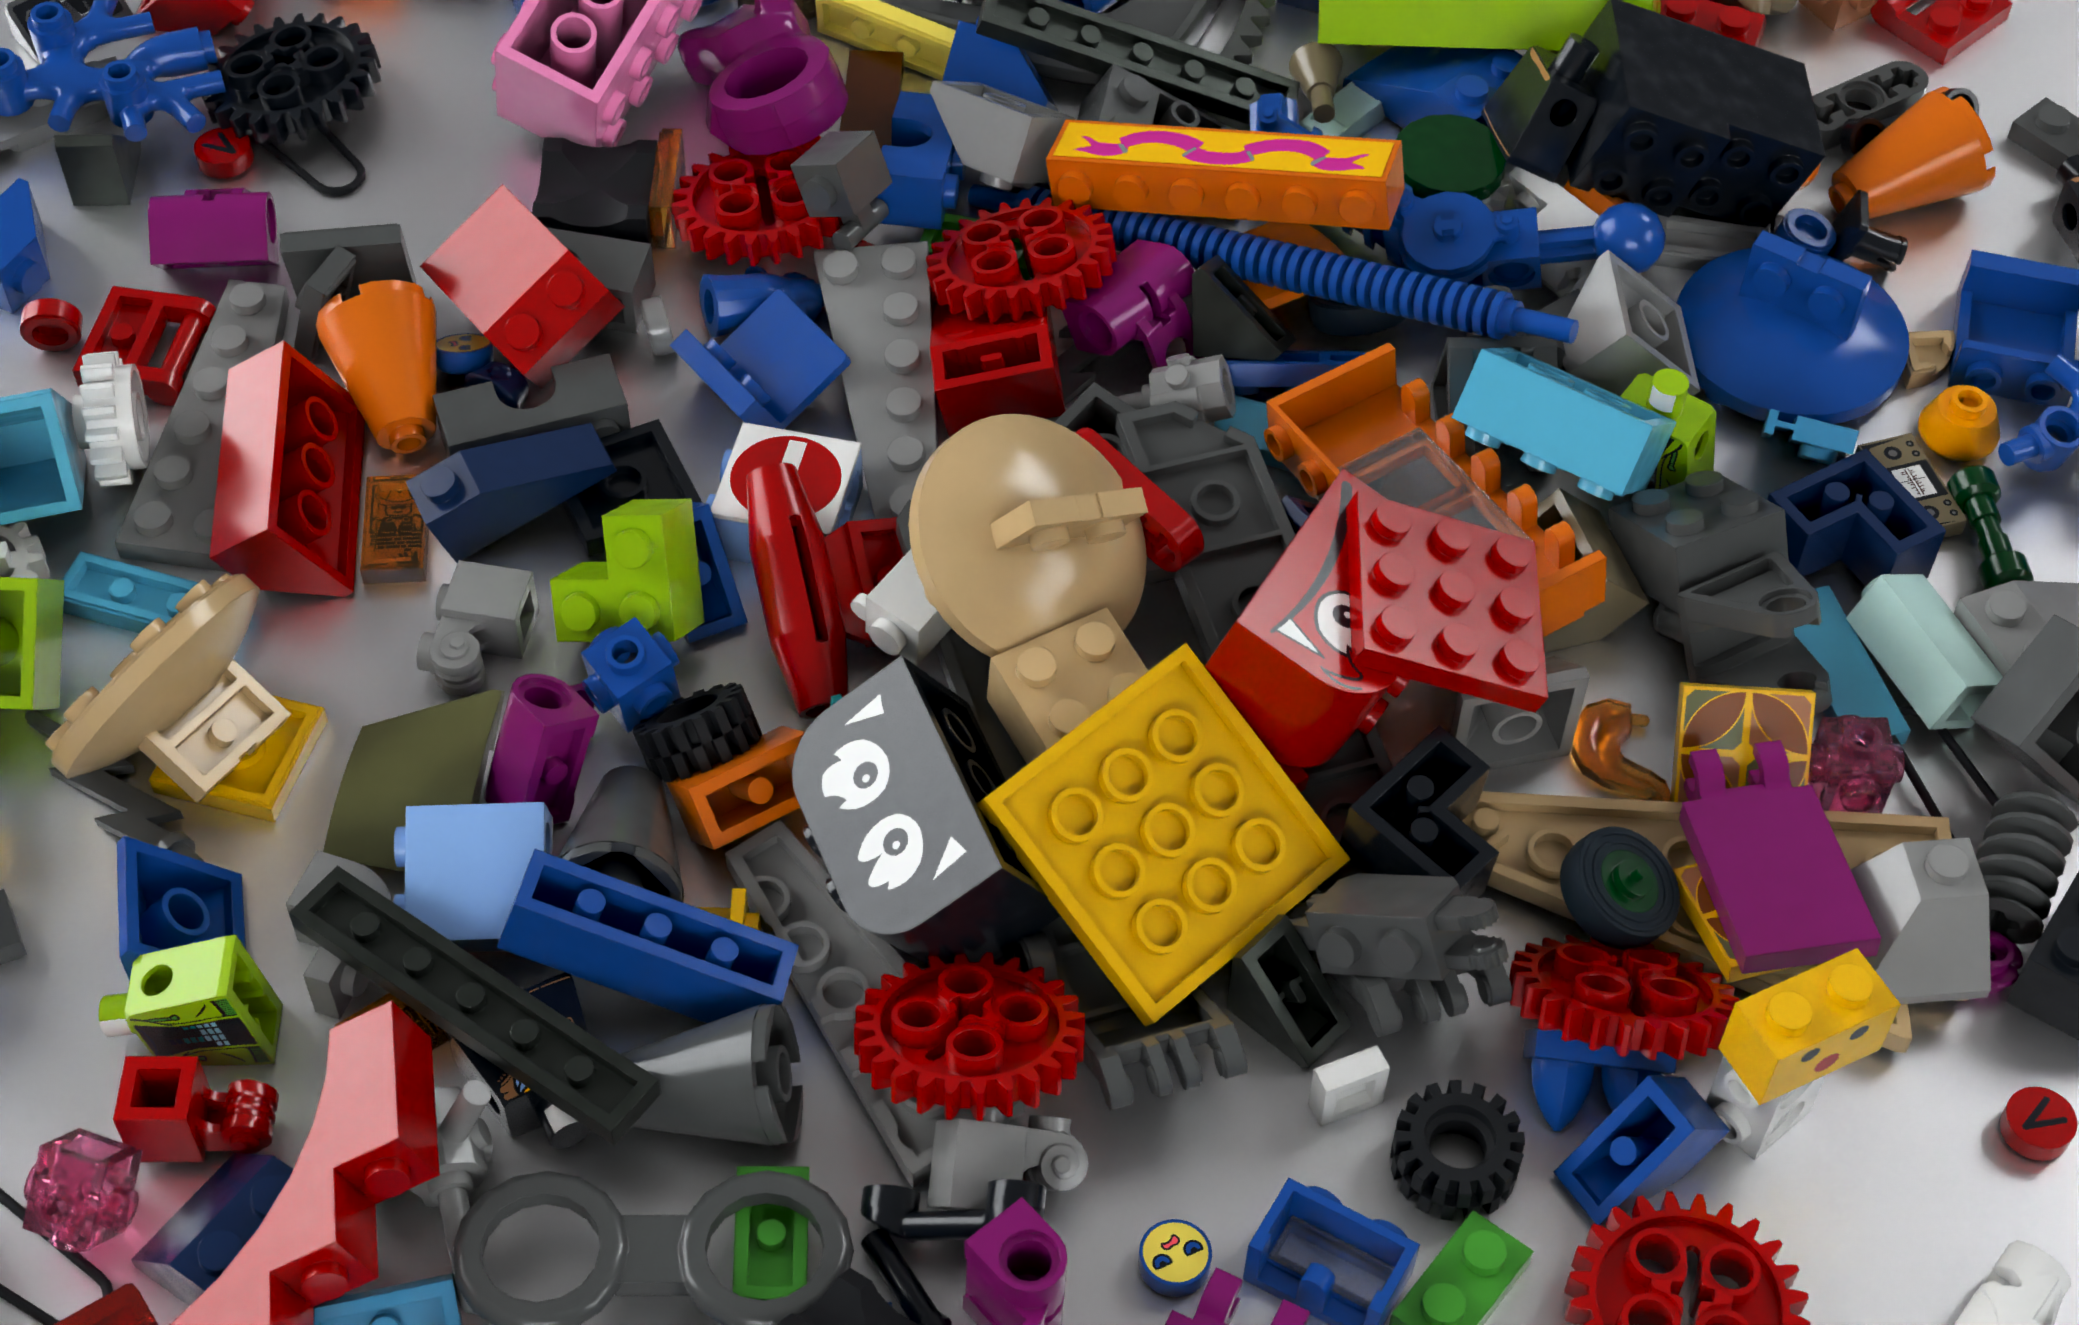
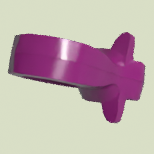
M755 0V5L743 4L716 23L688 30L679 36L677 48L692 80L706 86H711L707 98L705 122L710 133L744 155H768L810 142L831 128L845 111L849 97L839 68L824 42L811 35L808 21L795 0Z

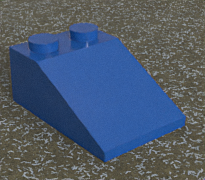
M1392 46L1345 77L1342 87L1353 82L1355 86L1376 100L1381 101L1384 115L1403 129L1409 123L1423 117L1444 114L1472 118L1488 127L1481 112L1523 56L1513 49Z

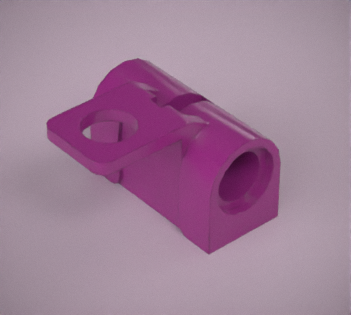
M245 188L186 190L184 195L153 196L150 198L148 229L151 265L163 270L279 265L276 210L270 192H250Z
M1137 239L1117 255V262L1112 263L1113 274L1101 276L1103 283L1101 288H1085L1087 299L1085 300L1074 298L1065 300L1067 309L1062 310L1077 350L1110 356L1132 339L1139 340L1144 343L1152 367L1158 368L1167 366L1166 350L1173 339L1180 337L1185 343V353L1193 356V322L1183 299L1192 293V274L1195 271L1184 254L1173 246ZM1194 356L1196 359L1205 358V357H1197V356Z
M526 674L518 677L513 682L483 790V798L487 804L544 802L553 817V825L569 821L575 800L574 793L589 741L595 733L600 716L593 709L594 704L585 692L582 683L569 686L560 679L543 674Z
M1021 1197L965 1240L964 1254L967 1259L966 1294L963 1296L962 1309L977 1325H1062L1068 1263L1066 1246L1050 1225Z

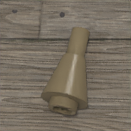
M1318 41L1302 45L1293 53L1289 62V71L1292 78L1300 82V89L1311 102L1314 119L1319 123H1327L1335 117L1333 97L1341 74L1343 59L1339 50L1333 45L1318 44Z

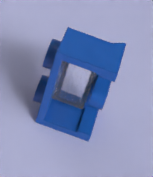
M1288 1177L1248 1245L1243 1280L1281 1300L1285 1299L1310 1311V1315L1329 1325H1384L1413 1274L1420 1244L1409 1239L1396 1225L1382 1219L1371 1220L1342 1205L1341 1201L1328 1190L1317 1186L1307 1187Z

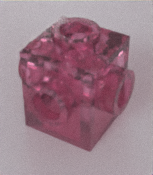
M1857 715L1822 717L1811 745L1808 783L1813 786L1823 810L1882 814L1894 783L1902 781L1905 766L1902 746L1893 743L1888 717H1859Z
M81 1128L40 1145L36 1164L30 1170L24 1185V1197L28 1202L22 1228L48 1237L49 1243L53 1247L68 1252L89 1251L124 1232L132 1222L138 1208L139 1195L134 1189L143 1150Z

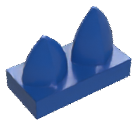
M1538 1028L1525 1030L1523 1058L1532 1059V1085L1537 1104L1545 1120L1555 1132H1560L1580 1111L1590 1091L1594 1067L1601 1068L1602 1088L1612 1111L1648 1075L1664 1076L1676 1073L1677 1059L1670 1057L1664 1052H1657L1656 1060H1649L1640 1051L1630 1050L1626 1057H1621L1616 1053L1614 1047L1603 1046L1593 1051L1589 1049L1588 1043L1579 1040L1563 1041L1561 1040L1563 1031L1540 1030Z

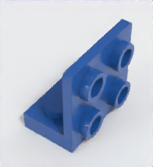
M780 289L775 290L720 345L713 338L702 345L687 329L669 345L744 423L785 429L851 363V359Z

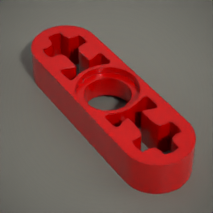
M1084 427L1075 432L1095 447L1113 466L1122 479L1123 489L1142 487L1148 513L1140 517L1147 557L1161 569L1167 572H1177L1203 553V534L1196 521L1096 431Z

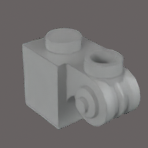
M459 560L450 584H442L437 595L436 618L439 624L436 632H424L420 638L416 656L418 669L435 674L438 686L446 693L467 695L481 688L485 682L486 672L481 656L482 653L522 659L540 611L533 572Z
M964 1108L961 1109V1118L936 1120L927 1208L944 1210L986 1209L987 1188L990 1181L998 1179L1022 1180L1023 1175L1026 1181L1045 1186L1047 1192L1065 1191L1075 1188L1086 1177L1088 1157L1082 1143L1071 1134L1072 1120L1052 1116L1030 1115L1028 1127L1003 1124L1004 1115L998 1109L986 1108L983 1121H976L971 1110Z

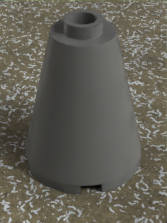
M620 766L608 771L601 779L558 857L683 902V883L666 790L662 780L652 771L639 766Z
M760 1004L621 1054L659 1079L661 1095L631 1128L776 1147L785 1143H794L798 1138L802 1124L803 1085L792 1086L790 1063L801 1061L793 1023L782 1004Z

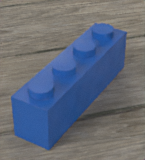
M534 849L496 948L704 1023H709L760 1004L781 1005L799 945Z

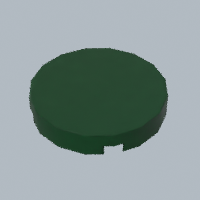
M1452 114L1429 115L1409 123L1397 135L1396 140H1402L1404 182L1412 187L1414 196L1424 199L1446 191L1463 192L1482 201L1489 198L1501 185L1506 160L1489 127L1472 118Z

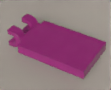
M1781 740L1755 743L1753 755L1759 769L1749 770L1747 777L1748 786L1733 788L1725 787L1724 769L1716 748L1690 752L1688 761L1694 778H1688L1684 781L1683 789L1689 801L1682 802L1679 822L1741 973L1747 974L1820 964L1855 948H1858L1864 957L1877 956L1881 935L1813 786L1792 787L1788 758Z

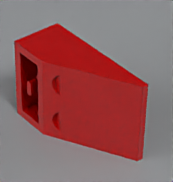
M934 303L932 305L930 354L934 390L949 437L969 424L990 416L1023 414L1048 419L1061 416L1065 412L1050 306L1045 307L1044 317L1038 318L1032 311L1024 312L1019 322H1014L1011 314H1003L995 323H990L988 313H983L974 320H968L966 310L953 315L950 313L949 304L940 306L938 303Z

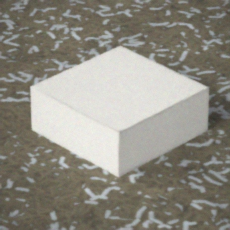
M1378 1045L1314 1069L1308 1105L1320 1127L1383 1103L1390 1066Z

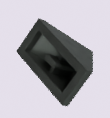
M113 134L54 135L55 149L74 206L131 204L141 155V141L131 142L125 136Z
M1218 254L1201 265L1192 274L1193 356L1210 357L1222 354L1224 358L1274 361L1297 341V338Z
M1278 914L1233 957L1227 1009L1300 1067L1309 1068L1353 1025L1287 915Z

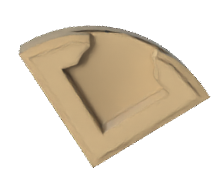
M1954 330L1908 332L1909 355L1902 374L1906 389L1928 385L1937 380L1946 371L1955 347Z

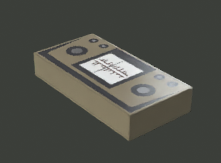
M1912 433L1857 446L1855 453L1867 448L1947 530L1944 538L1963 533L1967 518Z

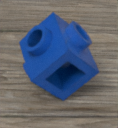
M636 617L620 627L614 626L602 631L593 639L590 646L581 652L588 677L581 681L585 692L602 714L610 710L627 733L631 732L635 725L640 724L641 719H648L659 714L666 707L673 704L672 701L681 698L674 667L680 664L676 652L661 632L657 631L650 636Z

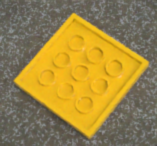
M1184 643L977 803L978 808L987 820L999 829L1015 851L1019 862L1032 879L1039 884L1047 895L1048 900L1145 1027L1157 1022L1230 961L1278 914L1285 915L1350 860L1344 849L1187 643Z

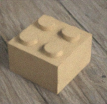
M1106 607L991 657L987 700L1026 764H1028L1144 675L1148 669Z

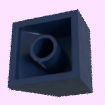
M233 1153L131 1259L133 1265L190 1306L220 1277L257 1231L290 1178L293 1169L274 1155Z

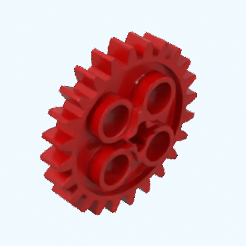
M802 144L768 155H744L729 147V155L723 157L715 153L708 154L710 165H691L693 176H681L679 178L681 188L672 192L674 203L671 205L676 229H679L681 241H689L692 252L705 249L707 260L711 261L726 254L727 264L733 265L741 257H748L751 267H755L762 257L770 256L775 265L780 264L782 254L788 252L799 259L803 258V247L807 245L816 249H823V236L832 238L833 234L840 229L839 225H843L840 217H809L790 166L814 144L806 149L803 148ZM760 176L766 177L775 219V223L772 225H765L763 221L756 185V178Z
M1047 197L1039 205L1031 206L1029 198H1025L1019 207L1011 208L1007 203L1003 202L999 205V212L993 214L983 209L978 210V220H958L960 231L944 230L942 232L943 242L932 243L933 254L926 256L927 266L929 267L926 270L932 295H936L938 304L940 306L949 304L950 313L953 315L966 310L968 320H974L983 313H988L990 323H995L1003 314H1011L1012 320L1019 322L1024 312L1032 311L1038 318L1044 317L1045 307L1051 305L1057 309L1065 310L1067 309L1066 299L1085 300L1087 299L1085 288H1101L1103 286L1101 276L1112 275V263L1117 262L1111 223H1105L1104 214L1102 212L1092 214L1091 205L1088 204L1075 209L1071 199L1058 206H1053L1052 197ZM1012 238L1020 239L1027 269L1032 277L1031 280H1024L1022 277L1013 241L1010 240Z
M1565 935L1564 943L1548 937L1543 938L1542 945L1528 942L1525 945V951L1515 952L1509 974L1512 987L1510 1005L1521 1007L1520 1016L1522 1018L1539 1019L1538 1029H1560L1563 1031L1561 1040L1566 1042L1579 1040L1588 1043L1589 1049L1593 1051L1603 1046L1614 1047L1616 1053L1621 1057H1626L1630 1050L1640 1051L1649 1060H1656L1657 1052H1664L1672 1058L1683 1060L1685 1051L1705 1057L1708 1048L1719 1050L1718 1047L1734 1005L1740 1001V998L1733 996L1734 986L1721 984V974L1704 973V964L1701 962H1680V953L1678 952L1665 953L1656 950L1652 944L1619 950L1608 947L1592 937L1590 942H1583L1572 935Z
M986 952L978 963L969 962L966 954L955 955L954 963L945 964L937 956H929L928 968L922 970L909 962L903 963V979L894 975L883 974L881 976V989H866L865 1005L856 1006L854 1055H859L860 1073H871L872 1088L874 1090L891 1087V1102L894 1104L904 1102L911 1097L916 1098L918 1114L922 1115L934 1105L944 1106L946 1120H952L958 1114L960 1108L970 1109L976 1121H983L986 1108L996 1107L1006 1117H1012L1013 1102L1019 1100L1027 1106L1036 1109L1040 1107V1091L1059 1096L1062 1090V1079L1075 1080L1077 1063L1084 1060L1085 1013L1078 1012L1079 998L1077 995H1064L1065 982L1062 979L1044 983L1045 968L1041 966L1023 973L1020 971V958L1014 957L1003 966L994 964L992 952Z
M1672 1191L1666 1192L1658 1211H1655L1643 1195L1638 1196L1631 1213L1632 1218L1617 1206L1613 1207L1606 1223L1607 1228L1594 1223L1590 1227L1585 1242L1587 1246L1578 1245L1571 1267L1576 1271L1569 1273L1564 1288V1293L1574 1298L1569 1301L1564 1315L1566 1322L1578 1325H1681L1684 1302L1679 1294L1687 1277V1251H1692L1697 1255L1698 1260L1696 1277L1689 1299V1316L1694 1318L1691 1325H1810V1321L1798 1316L1802 1313L1809 1299L1808 1293L1789 1289L1799 1272L1798 1266L1791 1264L1776 1266L1774 1263L1783 1243L1780 1240H1773L1760 1245L1754 1240L1760 1225V1221L1756 1218L1740 1228L1732 1224V1204H1725L1716 1216L1707 1214L1706 1203L1702 1194L1696 1195L1690 1210L1680 1208L1678 1200ZM1639 1261H1654L1660 1264L1667 1273L1651 1272L1644 1268ZM1712 1275L1729 1277L1738 1284L1740 1289L1724 1287Z

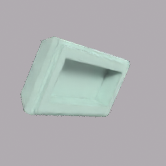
M1350 82L1334 95L1335 117L1330 122H1317L1312 112L1300 121L1299 125L1312 132L1315 126L1322 130L1323 135L1361 138L1385 119L1386 116L1384 115L1381 101L1376 100L1355 86L1353 82Z

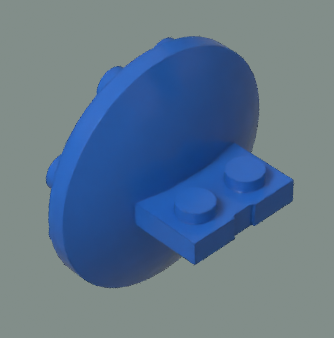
M1764 230L1759 234L1752 248L1722 255L1697 270L1685 283L1677 300V304L1681 306L1698 383L1705 391L1706 397L1715 404L1726 405L1739 413L1760 420L1763 424L1770 409L1779 410L1777 420L1793 423V420L1799 415L1831 424H1840L1865 416L1880 406L1896 389L1906 366L1909 355V334L1906 322L1893 299L1881 286L1872 280L1873 276L1863 273L1839 259L1825 254L1810 253L1806 251V248Z

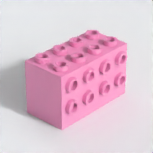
M524 0L520 12L508 31L498 41L491 58V63L495 65L496 74L492 90L496 91L497 115L543 139L544 137L565 138L574 143L590 147H617L626 129L627 121L623 120L632 105L639 108L643 104L653 83V78L650 77V74L658 62L665 65L669 61L679 40V35L676 34L683 20L693 21L703 0Z

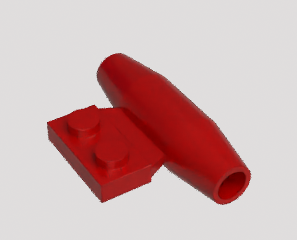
M773 463L756 468L746 476L749 551L771 649L799 717L814 719L830 707L831 696L841 694L844 697L849 693L846 638L864 644L865 648L877 647L869 634L865 632V621L852 611L850 603L859 593L868 595L904 555L896 535L897 517L847 521L824 537L795 465L790 463Z

